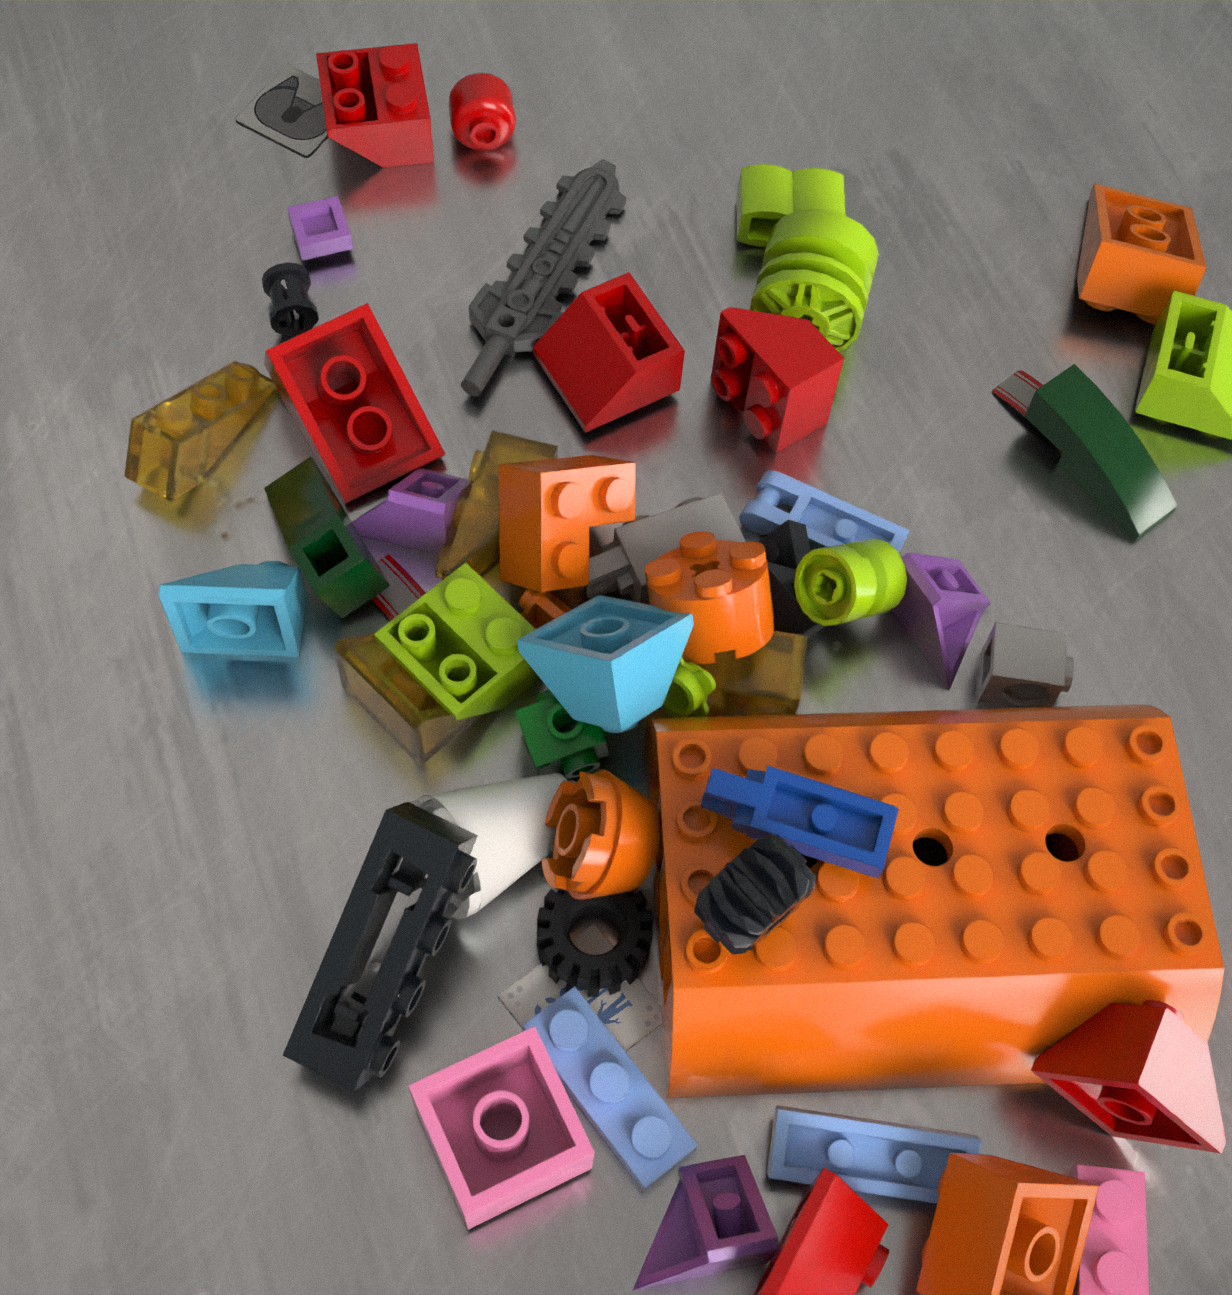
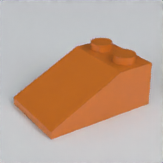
M1094 183L1090 192L1077 274L1079 299L1085 300L1089 306L1097 310L1109 312L1117 308L1133 312L1143 321L1156 324L1173 290L1195 296L1207 268L1193 210L1190 207Z

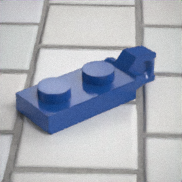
M767 766L765 772L748 769L746 778L713 768L701 802L702 808L733 819L731 828L741 833H746L747 837L757 840L758 838L778 834L789 847L793 845L800 854L877 879L884 869L899 811L894 805L771 766Z

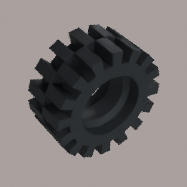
M550 889L544 897V907L539 908L537 916L538 957L542 967L545 965L549 967V977L556 984L560 979L564 980L567 991L574 986L577 990L578 987L588 989L587 997H599V990L608 988L610 995L617 993L621 990V984L624 981L631 985L638 978L639 969L641 967L645 968L654 932L652 931L654 921L652 910L646 911L647 899L640 890L635 895L630 891L577 900L567 890L559 889L555 892L553 889ZM589 912H599L609 916L619 929L620 938L617 944L608 952L598 955L587 954L579 950L573 944L569 934L572 923L579 916Z

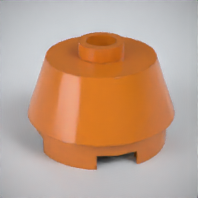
M599 770L593 774L580 771V779L576 783L564 780L560 784L547 812L545 826L556 828L553 843V858H542V869L545 879L551 887L567 890L577 900L634 891L647 879L656 859L660 840V818L657 807L651 799L607 770Z

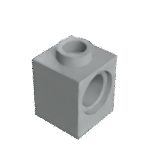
M995 622L982 648L979 701L1021 708L1052 707L1061 691H1069L1073 680L1074 658L1066 656L1067 633Z

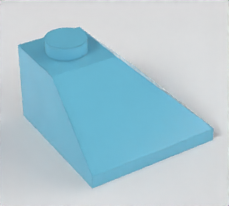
M265 561L259 565L238 564L160 585L158 596L181 653L300 657L307 593L299 566H289L279 561Z
M598 595L519 638L517 645L519 653L573 720L600 726L606 732L620 733L633 729L638 725V721L662 707L694 626L692 613L671 612L653 605Z

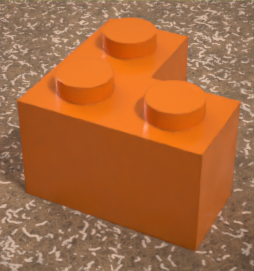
M585 455L499 464L500 581L541 593L589 585V527L635 521L636 462L597 455Z

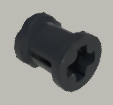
M288 262L269 268L263 274L262 285L264 292L271 297L273 307L269 314L271 328L276 333L289 336L300 335L313 329L319 317L317 307L310 302L308 290L311 285L309 271L302 265ZM282 280H285L287 289L281 285ZM293 310H295L296 313L299 314L298 319H295Z

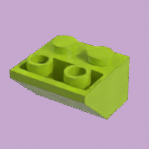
M1173 290L1152 332L1135 413L1232 440V311L1226 304Z
M466 562L374 634L375 640L456 721L504 709L540 679L519 653L517 645L519 638L536 629Z

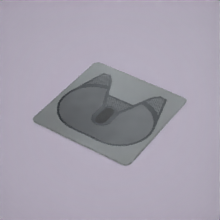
M286 65L236 116V121L302 155H310L327 136L320 80L291 65Z

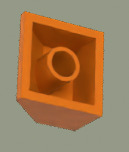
M949 1153L946 1169L942 1173L938 1184L939 1198L930 1235L924 1244L921 1254L922 1268L916 1292L922 1295H1073L1099 1186L1082 1179L993 1155Z

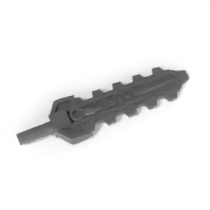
M602 159L591 168L579 171L574 177L563 175L556 186V189L563 193L559 201H546L540 209V215L546 218L545 223L541 228L529 227L524 234V241L530 245L524 255L513 253L508 259L507 268L513 271L507 282L495 281L492 286L485 283L469 305V319L484 338L485 345L461 382V387L467 394L479 396L505 354L514 358L517 352L533 351V346L562 315L563 312H560L562 304L556 300L558 294L573 293L578 283V276L572 271L576 266H589L595 254V249L589 246L591 240H605L611 227V223L605 217L607 214H620L626 204V197L619 192V183L615 177L616 165Z

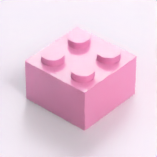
M535 1026L408 1085L413 1105L468 1230L593 1167L595 1152Z

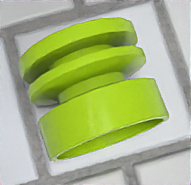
M798 210L782 217L771 229L762 268L759 271L756 287L752 295L750 310L810 320L837 351L847 349L859 337L879 256L874 237L862 224L844 214L828 210Z

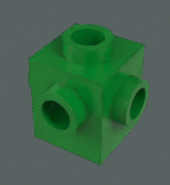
M549 689L536 697L537 703L514 711L538 775L555 772L561 774L564 772L566 778L580 776V771L589 773L600 766L599 759L609 755L605 737L614 733L606 732L600 726L573 720ZM573 729L571 732L563 733L566 730Z

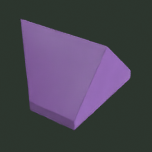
M418 468L389 489L387 499L353 520L352 523L361 536L448 557L471 494L473 481Z
M907 552L902 557L907 574L905 595L898 606L893 608L892 611L945 686L950 690L981 614L991 602L960 560Z
M745 1155L679 1167V1183L633 1290L768 1264L779 1250L778 1236Z

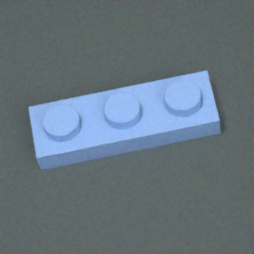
M575 986L522 1025V1032L534 1026L536 1027L564 1088L643 1192L696 1151L698 1144Z
M776 1105L767 1175L770 1179L811 1185L824 1167L839 1176L856 1192L937 1204L939 1198L938 1184L942 1173L946 1169L949 1153L980 1154L982 1139L977 1135Z

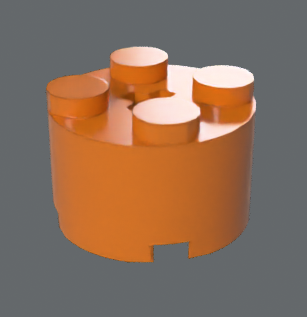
M706 531L692 532L680 539V547L666 552L645 566L644 571L650 605L666 611L692 613L694 626L682 654L685 662H693L695 664L716 663L715 653L735 650V657L738 659L761 649L772 638L774 634V613L768 562L763 544L752 541L716 540L713 533Z

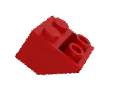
M417 43L316 53L327 136L330 139L383 168L434 162L431 118Z
M630 272L581 292L533 346V355L585 433L680 390L685 350Z
M728 307L720 313L711 382L719 397L724 401H730L741 413L751 434L757 439H763L774 453L777 454L828 423L844 358L810 320Z

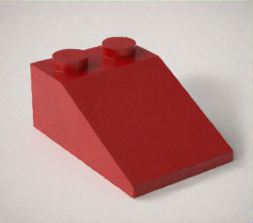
M368 303L266 350L264 365L290 415L345 505L445 456V452Z

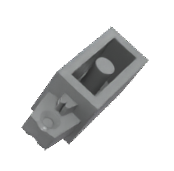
M718 493L703 499L700 497L689 498L679 503L674 509L653 516L638 515L635 516V521H628L622 526L614 528L613 542L601 547V554L589 558V585L583 586L587 597L590 598L619 590L621 595L629 594L633 602L650 605L644 571L645 566L666 552L680 547L679 541L684 535L692 532L706 531L713 533L716 540L746 542L722 494Z

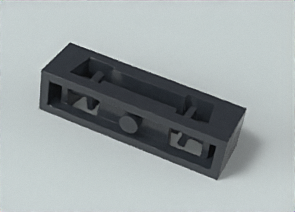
M409 802L385 810L283 1056L353 1092L374 1075L380 1078L384 1076L392 1064L400 1045V1040L392 1037L401 1015L408 1017L412 1013L423 993L426 981L418 977L427 954L432 957L435 956L449 932L451 919L445 917L444 914L453 893L461 895L475 871L477 858L470 854L478 835ZM421 888L422 891L417 902L404 910L368 998L354 991L349 998L341 1002L347 987L360 981L397 892L410 896L412 892ZM369 1014V1016H368V1018H367V1020H366V1023H365V1025H364V1027H363V1026H362L363 1021H364L365 1017Z

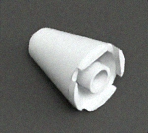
M555 772L423 795L410 802L478 835L470 854L477 858V865L461 895L453 893L450 903L452 902L458 909L452 917L459 920L476 914L538 864L542 858H545L553 851L556 828L545 826L547 812L560 784L564 780L576 783L574 780H567L562 774Z

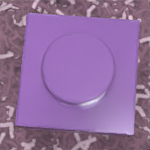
M338 196L287 207L289 222L302 261L353 249L351 233Z

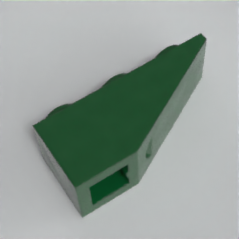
M311 456L264 488L287 547L310 587L341 618H344L391 586Z

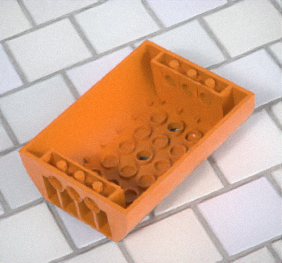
M1131 704L648 719L644 733L648 798L656 805L660 818V840L656 859L652 867L666 1098L1045 1083L1031 1071L1035 1058L1110 1003L1142 1005L1145 1000H1156L1166 1003L1179 1010L1184 1015L1183 1022L1208 1042L1220 1000L1224 964L1172 720L1161 709L1152 705ZM767 766H771L894 805L899 809L884 869L878 879L816 859V864L810 868L817 876L814 890L810 896L781 925L745 953L732 955L721 942L717 944L703 928L705 924L694 913L698 894L710 883V880L727 863L736 858L744 848L750 847L756 841V839L747 837L746 833L732 829L733 819L701 807L704 790L713 768L746 778L748 769L765 772ZM1056 833L1070 838L1077 847L1078 859L1066 862L1055 858L1047 849L1046 836ZM920 838H931L938 841L946 850L947 862L940 866H930L921 862L914 853L913 842Z

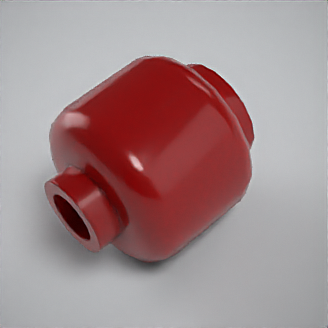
M488 73L467 75L456 82L450 91L448 107L451 127L457 140L470 149L482 151L495 149L506 143L513 135L516 124L513 97L508 85L501 78Z

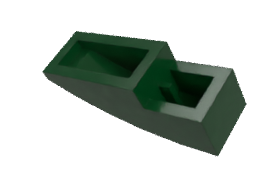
M1075 364L1035 391L1024 417L1063 453L1057 466L1135 540L1175 511L1177 504L1162 474L1143 443L1105 394Z

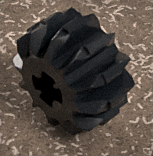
M778 834L758 838L750 847L744 848L736 858L727 863L698 894L694 913L705 924L703 928L717 944L721 942L732 955L745 953L756 946L762 939L766 938L791 913L799 908V905L814 890L817 876L805 864L807 860L793 845L789 847Z

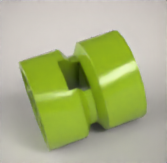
M877 538L813 549L801 559L796 568L794 579L796 599L802 611L813 622L823 626L838 625L855 621L859 618L887 613L898 606L905 595L907 585L906 568L899 552L888 542Z

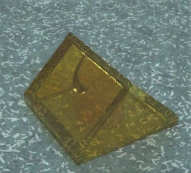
M375 633L339 639L333 649L342 687L420 766L483 715L456 721L375 640Z

